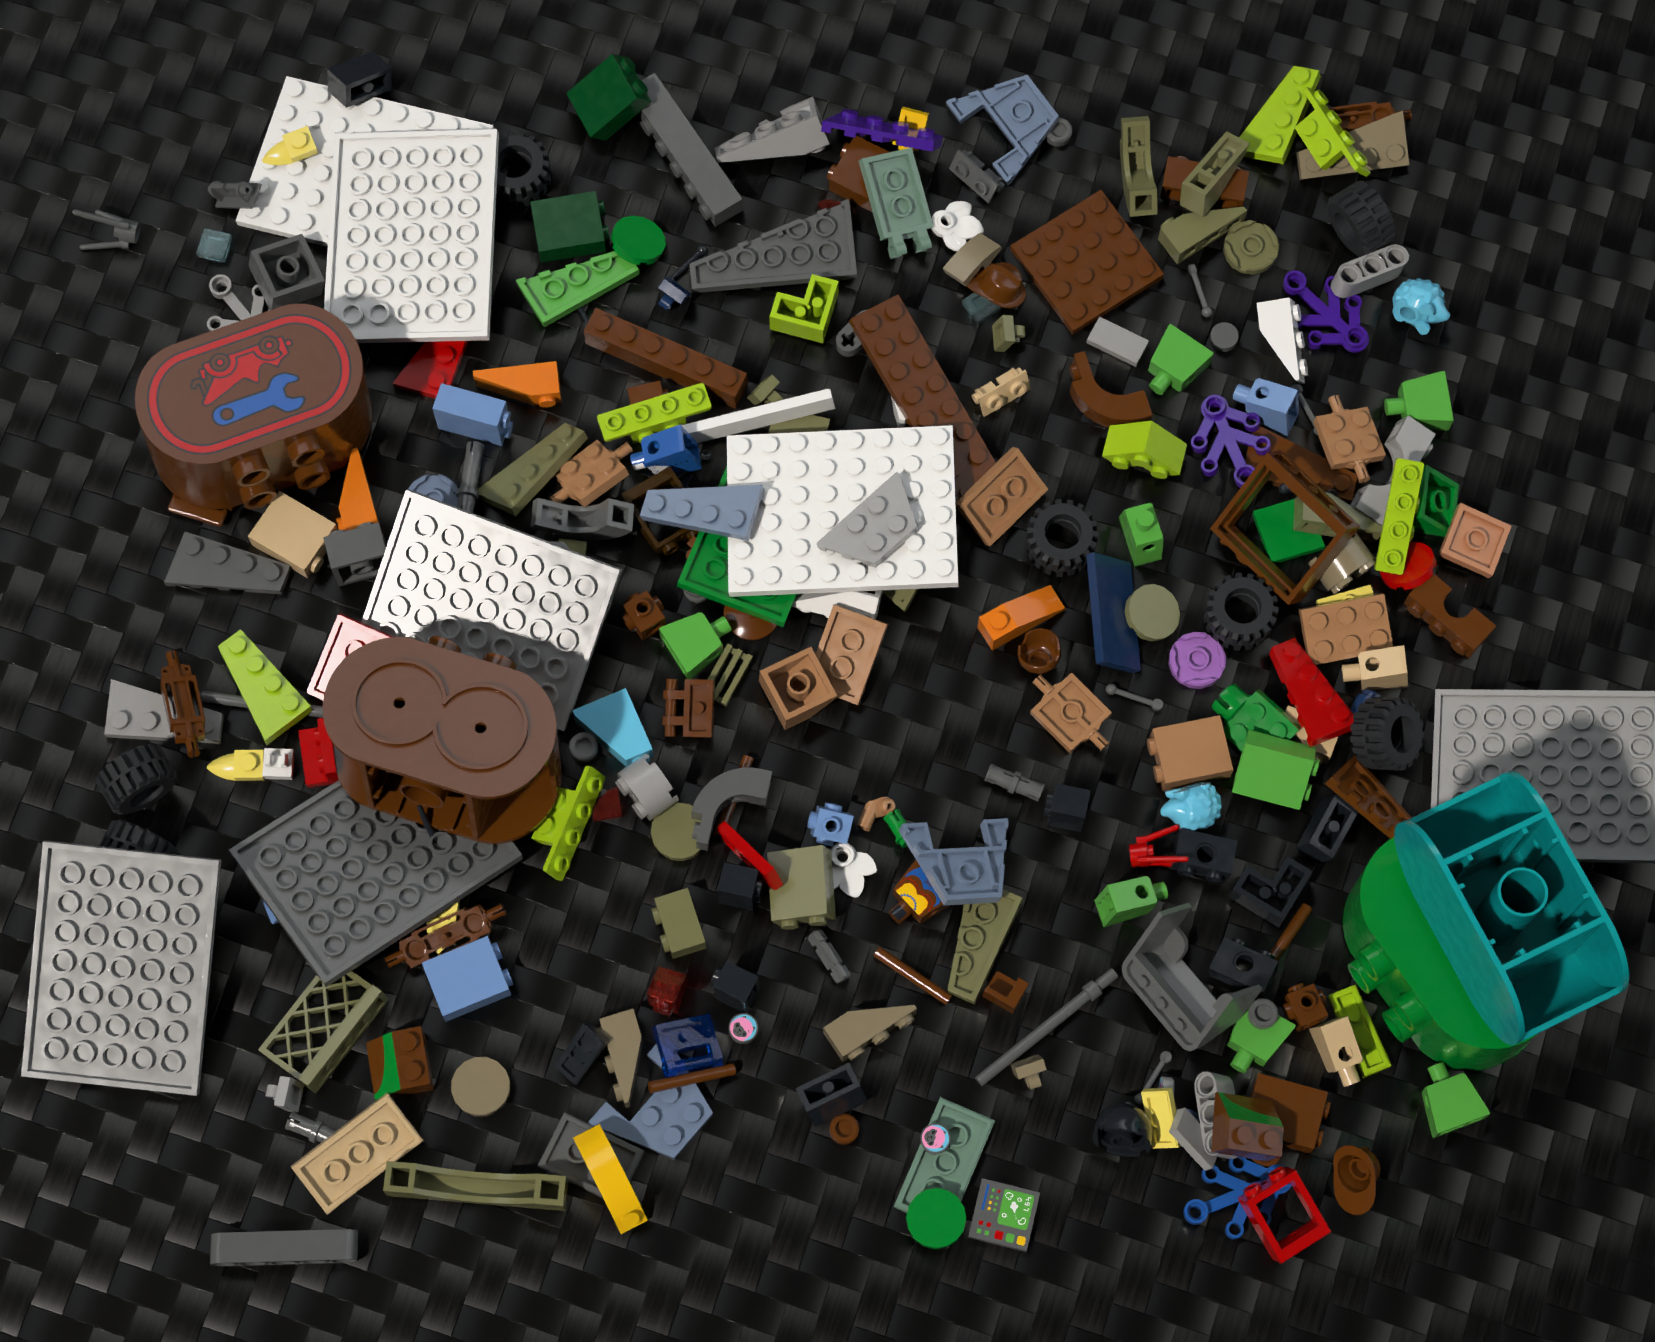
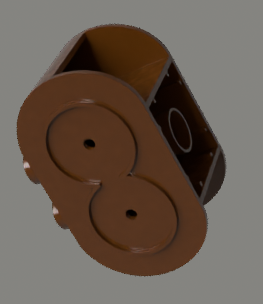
M439 636L430 637L427 643L408 637H390L375 640L357 648L336 667L325 689L323 719L327 734L335 746L334 755L340 784L345 792L357 803L370 809L424 825L417 810V806L422 805L432 828L481 843L503 844L520 839L537 828L548 816L558 798L562 772L556 715L553 705L543 688L527 674L516 670L515 663L505 656L496 653H486L482 660L462 654L461 648L453 641Z

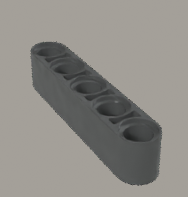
M352 1229L211 1234L210 1265L325 1264L358 1261V1231Z

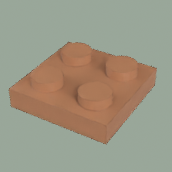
M1460 503L1456 507L1438 555L1490 578L1494 574L1512 526Z

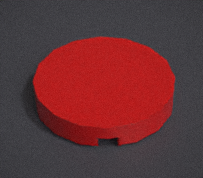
M1410 542L1403 574L1398 575L1380 571L1384 583L1391 589L1397 590L1396 587H1403L1404 590L1413 589L1430 579L1437 561L1429 546L1424 543Z

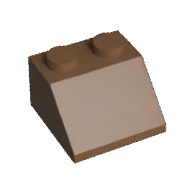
M812 647L761 670L759 674V682L785 730L811 718L837 698V694Z

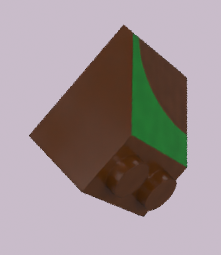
M421 1026L393 1031L366 1043L375 1101L386 1093L391 1098L434 1090L425 1032Z
M1221 1092L1215 1093L1211 1152L1262 1161L1282 1157L1284 1127L1271 1101Z

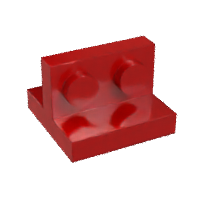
M323 718L317 719L318 727L298 730L307 788L329 785L339 780L334 755L335 746L327 734Z

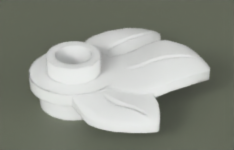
M965 201L952 202L945 210H939L931 217L934 226L931 229L936 236L942 237L946 246L956 252L967 243L966 239H972L977 234L984 232L980 221L970 215L972 205ZM941 220H944L948 226L943 225Z
M837 843L830 848L832 852L834 889L839 886L845 894L858 898L864 888V876L877 872L875 862L867 853L856 852L852 845ZM840 853L848 856L845 862L838 861L837 856Z

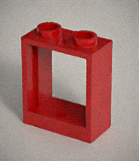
M1284 1166L1272 1170L1268 1174L1269 1178L1263 1182H1255L1247 1186L1243 1190L1244 1194L1237 1198L1273 1260L1281 1264L1331 1232L1297 1171L1289 1167L1284 1168ZM1291 1183L1311 1221L1277 1242L1256 1204Z

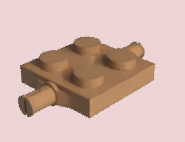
M1339 395L1331 396L1328 402L1333 412L1316 416L1313 421L1331 470L1340 468L1355 469L1359 483H1363V481L1365 483L1370 480L1366 465L1371 462L1382 461L1386 456L1368 407L1353 410L1344 409Z
M596 440L568 460L556 472L554 476L561 484L562 489L550 496L549 499L553 502L562 503L567 498L577 500L583 507H586L629 475L626 467L620 460L633 452L632 448L625 442L615 451H611Z
M1073 673L1069 674L1062 682L1053 686L1041 674L1033 681V684L1044 695L1042 700L1030 711V714L1070 754L1081 743L1089 739L1100 751L1109 745L1110 742L1098 730L1111 716L1112 712Z

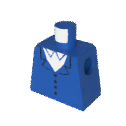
M681 425L643 437L641 440L642 451L630 455L634 470L648 467L654 474L669 466L675 474L702 469L699 445Z

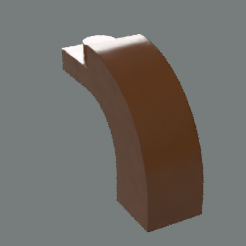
M1085 351L1074 354L1073 362L1069 365L1070 374L1073 379L1070 394L1076 406L1085 416L1097 424L1108 428L1110 425L1151 421L1152 412L1144 390L1126 395H1115L1106 392L1095 382Z

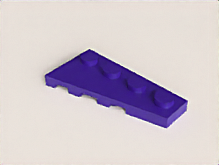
M844 109L842 112L822 121L821 132L831 133L833 129L845 130L844 136L854 138L868 134L871 135L872 141L882 143L892 142V139H896L898 146L932 152L942 145L943 136L934 134L935 131L932 129L919 128L916 130L909 128V124L904 122H893L891 124L883 122L884 118L869 115L866 118L858 116V112L854 110Z

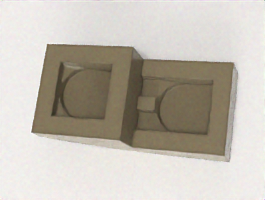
M979 233L955 253L943 267V270L946 274L967 286L981 267L985 269L990 265L1002 247Z

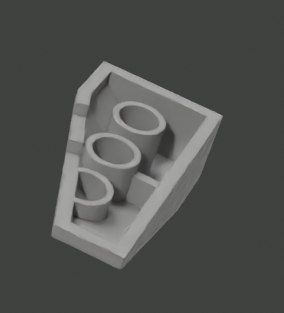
M814 97L780 111L782 116L774 121L769 122L766 119L760 122L755 132L751 134L743 132L716 147L715 154L718 163L805 155L810 152L818 153L822 151L826 145H829V139L826 132H821L822 118Z

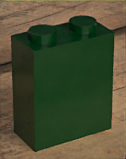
M611 54L566 93L591 138L606 141L652 102L647 94V86L637 76L635 72L636 67L628 57Z
M596 191L531 201L541 263L606 252L605 242L610 241L608 226H602L600 217L605 216L603 200L597 201Z

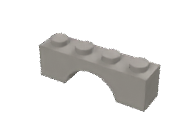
M1410 416L1397 421L1384 444L1391 454L1393 469L1397 458L1420 462L1433 448L1431 441L1435 433ZM1392 475L1384 486L1369 484L1359 489L1350 506L1382 526Z

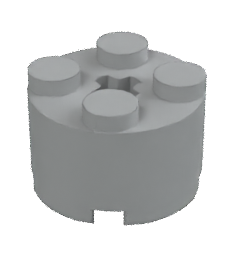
M645 753L617 773L619 779L616 780L615 784L624 796L629 794L635 803L632 805V808L641 820L647 817L651 821L678 802L679 798L677 795L673 798L669 794L673 789L671 784L655 762L650 765L646 762L650 756Z

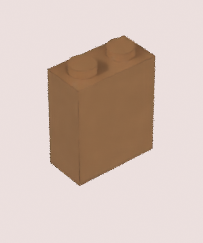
M1220 715L1153 728L1150 738L1147 739L1150 756L1155 755L1157 764L1153 766L1155 780L1157 783L1161 782L1163 791L1231 777L1233 766Z

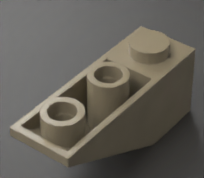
M915 1005L848 1011L823 1027V1033L842 1062L848 1058L854 1061L866 1052L864 1048L874 1042L875 1045H878L890 1037L889 1032L897 1026L903 1029L915 1020L913 1016L916 1015L917 1008Z
M633 1009L600 1018L601 1027L597 1028L610 1039L607 1044L610 1055L605 1056V1061L609 1074L615 1072L618 1080L617 1084H613L617 1101L624 1100L626 1108L631 1105L643 1045Z

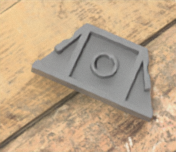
M898 472L894 473L817 542V548L821 551L829 550L839 553L843 558L859 560L863 564L875 568L917 531V525L900 474Z

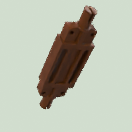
M1368 102L1329 108L1340 117L1342 122L1339 125L1343 131L1346 130L1347 132L1400 112L1394 111L1390 102L1380 104ZM1410 109L1403 110L1404 121L1412 120Z
M170 650L166 653L168 666L161 668L160 688L169 730L170 733L173 732L175 744L185 743L188 757L193 758V752L194 757L200 755L197 742L205 740L204 711L196 676L192 675L190 665L180 664L178 652L173 650L172 657ZM190 688L194 691L199 716L195 715ZM167 691H169L171 694V705L173 714L176 716V719L172 718Z
M480 904L469 909L464 907L412 931L410 936L400 940V950L385 956V961L388 962L395 959L387 964L389 968L403 961L413 968L429 959L479 940L480 936L492 931L491 921L506 915L505 909L502 910L504 906L500 904L487 911ZM456 915L461 916V919L435 929L426 935H421L420 933ZM466 936L471 938V940L436 956L430 955L431 952L455 944V941Z

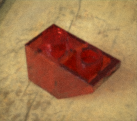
M658 967L647 991L649 1006H653V1011L663 1015H670V1012L678 1014L688 982L687 975Z

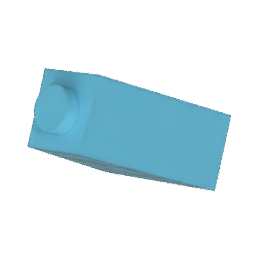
M626 688L573 710L576 723L587 733L593 735L597 742L626 767L645 753L650 756L646 760L647 763L650 762V758L654 757L651 744Z

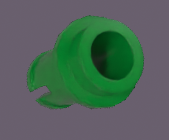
M895 809L893 811L894 815L891 811L883 819L896 837L895 843L900 844L904 848L908 845L901 836L899 828L907 822L902 816L901 811Z

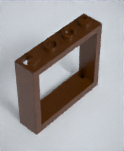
M1277 450L1266 453L1210 529L1221 539L1220 543L1228 546L1242 564L1248 565L1256 573L1257 579L1262 578L1265 580L1264 584L1271 586L1278 599L1282 598L1288 605L1302 602L1359 529L1360 525L1285 453ZM1273 473L1336 533V536L1297 585L1234 525Z

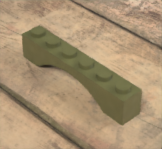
M387 1161L383 1191L387 1196L566 1211L569 1181L566 1176L485 1173L433 1167L417 1163Z

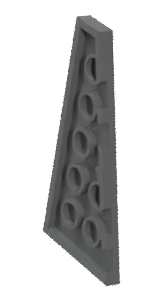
M849 199L840 202V205L830 209L824 208L819 210L817 214L803 220L797 219L763 233L761 237L749 242L746 240L738 243L737 247L724 252H716L690 263L692 293L809 283L812 274L833 280L857 279Z

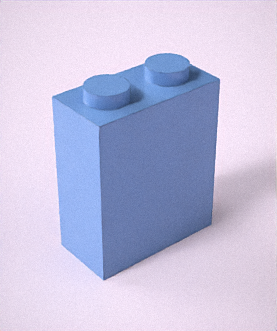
M441 383L432 408L438 429L502 446L504 439L510 437L513 429V422L510 420L511 412H508L506 401Z
M488 936L422 962L446 1022L511 995L508 987L514 984L508 970H501L498 960L503 957L497 942L491 944Z

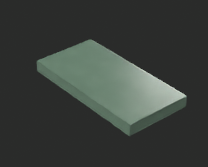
M940 1097L929 1125L936 1123L947 1128L950 1133L949 1147L945 1152L933 1155L927 1153L920 1144L894 1208L907 1213L909 1204L916 1195L924 1190L933 1188L948 1190L962 1201L995 1120Z

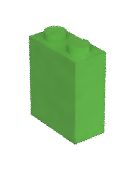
M1248 730L1235 774L1232 792L1300 810L1302 801H1308L1312 784L1308 783L1310 775L1316 776L1320 760L1315 759L1316 747L1310 748L1309 745Z

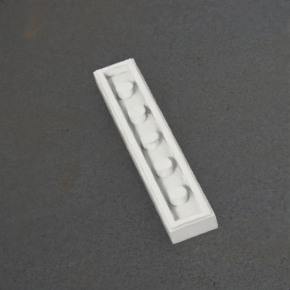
M825 389L681 426L697 443L832 410L835 409L830 389Z

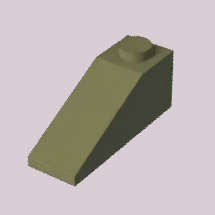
M1226 131L1183 181L1180 206L1204 217L1219 199L1247 152L1250 143Z
M1245 207L1211 210L1204 217L1196 213L1182 214L1176 219L1171 217L1161 225L1158 240L1178 265L1228 233L1239 222H1243L1247 210Z
M1325 492L1360 525L1356 533L1363 542L1375 543L1380 538L1381 525L1335 495ZM1298 496L1295 498L1293 531L1330 537L1336 536V533Z

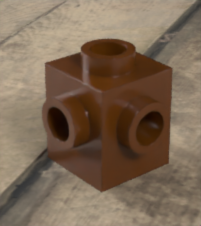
M646 590L641 594L637 592L626 599L623 605L625 615L622 616V619L630 631L635 629L642 641L666 625V619L662 613L665 609L657 596L652 598Z
M1300 983L1288 989L1289 994L1283 999L1285 1004L1282 1005V1009L1287 1020H1292L1296 1025L1297 1032L1326 1020L1328 1017L1325 1009L1327 1001L1323 992L1320 989L1316 990L1314 983L1308 986Z

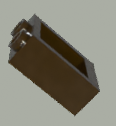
M670 466L622 494L623 502L634 504L633 520L658 558L664 554L666 556L673 554L679 549V545L699 533V531L683 528L659 542L646 521L640 517V512L637 508L644 504L648 490L668 489L670 486L672 489L684 488Z

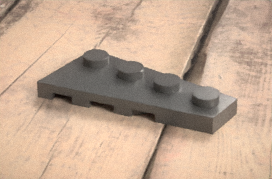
M184 532L164 583L166 586L174 587L176 585H183L190 588L202 589V587H211L228 591L230 589L245 590V592L282 594L292 568L288 564Z

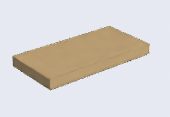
M386 1093L291 1165V1168L326 1214H329L386 1170L387 1161H398L420 1144L423 1139L389 1094Z

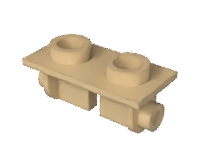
M1011 368L1008 372L996 378L998 386H995L991 381L975 390L972 398L977 405L980 403L984 417L1031 390L1026 370L1022 371L1020 368Z

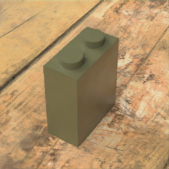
M824 845L767 852L768 863L774 867L783 882V885L776 891L769 887L772 922L781 926L782 929H796L802 923H809L811 926H821L827 924L826 920L836 919L831 850Z

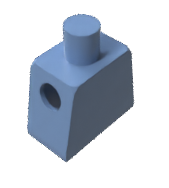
M1258 378L1255 380L1252 388L1238 384L1233 394V400L1245 404L1246 413H1256L1259 416L1261 425L1285 436L1289 435L1299 414L1298 390Z

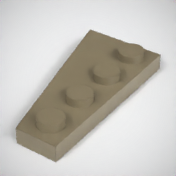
M1403 110L1348 132L1355 141L1353 146L1356 151H1360L1368 160L1366 166L1369 171L1409 165ZM1308 148L1297 152L1300 180L1356 173L1345 155L1325 171L1319 167Z

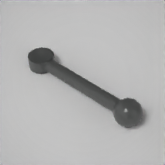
M1195 264L1188 265L1189 273L1193 278L1203 307L1202 315L1210 317L1212 309L1207 305L1197 276Z
M1300 384L1292 385L1291 388L1298 390V399L1314 426V433L1318 435L1313 423L1315 416L1302 395V386Z
M1114 684L1106 686V692L1109 695L1118 694L1150 705L1154 711H1160L1163 707V702L1160 699L1150 700L1118 689Z
M1164 1051L1161 1053L1160 1062L1143 1090L1152 1087L1164 1065L1171 1061L1172 1055L1170 1052ZM1141 1093L1135 1096V1102L1139 1105L1143 1104Z

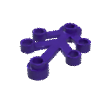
M1297 270L1288 272L1283 281L1284 290L1290 295H1298L1319 314H1301L1298 330L1302 326L1333 327L1339 332L1322 334L1318 330L1311 331L1306 340L1308 347L1319 349L1322 345H1343L1349 352L1357 353L1363 351L1369 343V335L1360 326V308L1362 305L1360 296L1353 295L1345 300L1344 308L1349 312L1348 325L1340 318V297L1336 296L1328 283L1332 282L1334 276L1328 277L1324 284V290L1328 293L1327 306L1305 286L1306 277L1302 272ZM1295 282L1299 287L1292 288L1289 283ZM1351 300L1356 301L1358 306L1352 307L1348 302ZM1311 337H1318L1320 342H1312ZM1357 337L1359 343L1351 342L1350 338Z
M1210 395L1201 405L1204 420L1197 434L1192 437L1191 446L1196 453L1205 452L1208 449L1207 437L1214 424H1216L1219 433L1207 458L1201 462L1202 472L1206 476L1217 474L1219 470L1218 460L1226 446L1236 469L1234 472L1235 483L1241 488L1245 483L1241 481L1242 478L1249 477L1255 468L1245 463L1237 442L1253 447L1259 455H1266L1271 450L1270 440L1266 436L1258 437L1229 427L1226 419L1243 423L1247 431L1255 432L1260 428V418L1256 413H1245L1230 408L1227 400L1222 396ZM1214 407L1220 408L1218 412H1211V409ZM1251 419L1257 421L1254 425L1247 424ZM1197 441H1204L1202 446L1195 445ZM1262 442L1267 444V446L1262 449L1257 447L1258 444ZM1207 464L1215 465L1211 470L1205 469Z

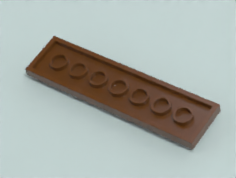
M896 295L851 318L849 323L896 405L904 415L909 427L953 425L956 502L996 462L900 296Z

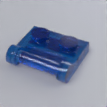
M710 1014L658 1024L652 1028L662 1061V1071L666 1078L674 1077L679 1072L707 1066L713 1068L723 1065V1056ZM707 1047L708 1054L674 1061L673 1054Z

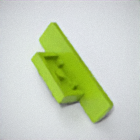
M1306 87L1303 92L1315 110L1294 128L1319 167L1326 171L1345 155L1352 168L1367 177L1371 173L1366 166L1368 160L1360 151H1356L1353 146L1355 143L1353 137L1346 130L1343 131L1339 125L1342 121L1326 105L1329 102L1327 97L1320 90L1314 91Z
M699 383L599 414L597 420L604 441L608 442L631 435L633 444L641 443L643 437L677 425H685L686 417L708 411L712 407L704 383Z
M1401 458L1395 460L1374 569L1376 571L1398 575L1403 574L1409 542L1412 541L1414 535V515L1418 512L1420 504L1418 494L1424 469V463Z
M585 766L575 791L560 788L558 798L545 820L535 828L532 839L537 843L552 846L543 871L559 881H563L569 869L574 852L581 840L582 833L605 780V776L592 766Z

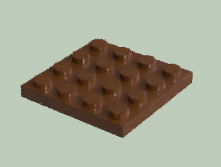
M1102 190L1094 193L1010 246L1011 252L1072 335L1160 281L1164 276V273Z

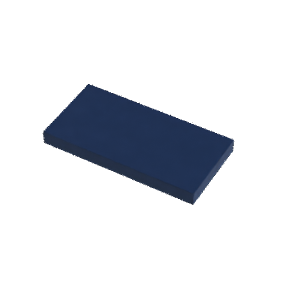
M1095 552L1090 553L1086 558L1096 664L1130 673L1139 672L1141 667L1138 636L1134 629L1130 628L1127 624L1124 612L1126 601L1133 593L1131 563Z

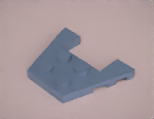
M1028 75L996 84L993 88L981 92L977 90L968 93V96L959 99L952 98L946 101L947 107L960 124L984 108L1013 145V150L993 163V168L1007 186L1012 183L1059 121V115Z
M1008 818L984 819L980 828L985 847L934 849L927 822L904 823L899 828L901 836L943 905L999 902L1002 898L1005 868L1003 861L1007 845L1005 838L1009 823Z
M665 1035L647 1054V1057L664 1070L669 1077L689 1073ZM691 1084L655 1092L631 1121H628L605 1102L591 1118L589 1124L594 1127L600 1124L602 1130L614 1136L624 1138L641 1147L675 1160L713 1116V1112L697 1085Z

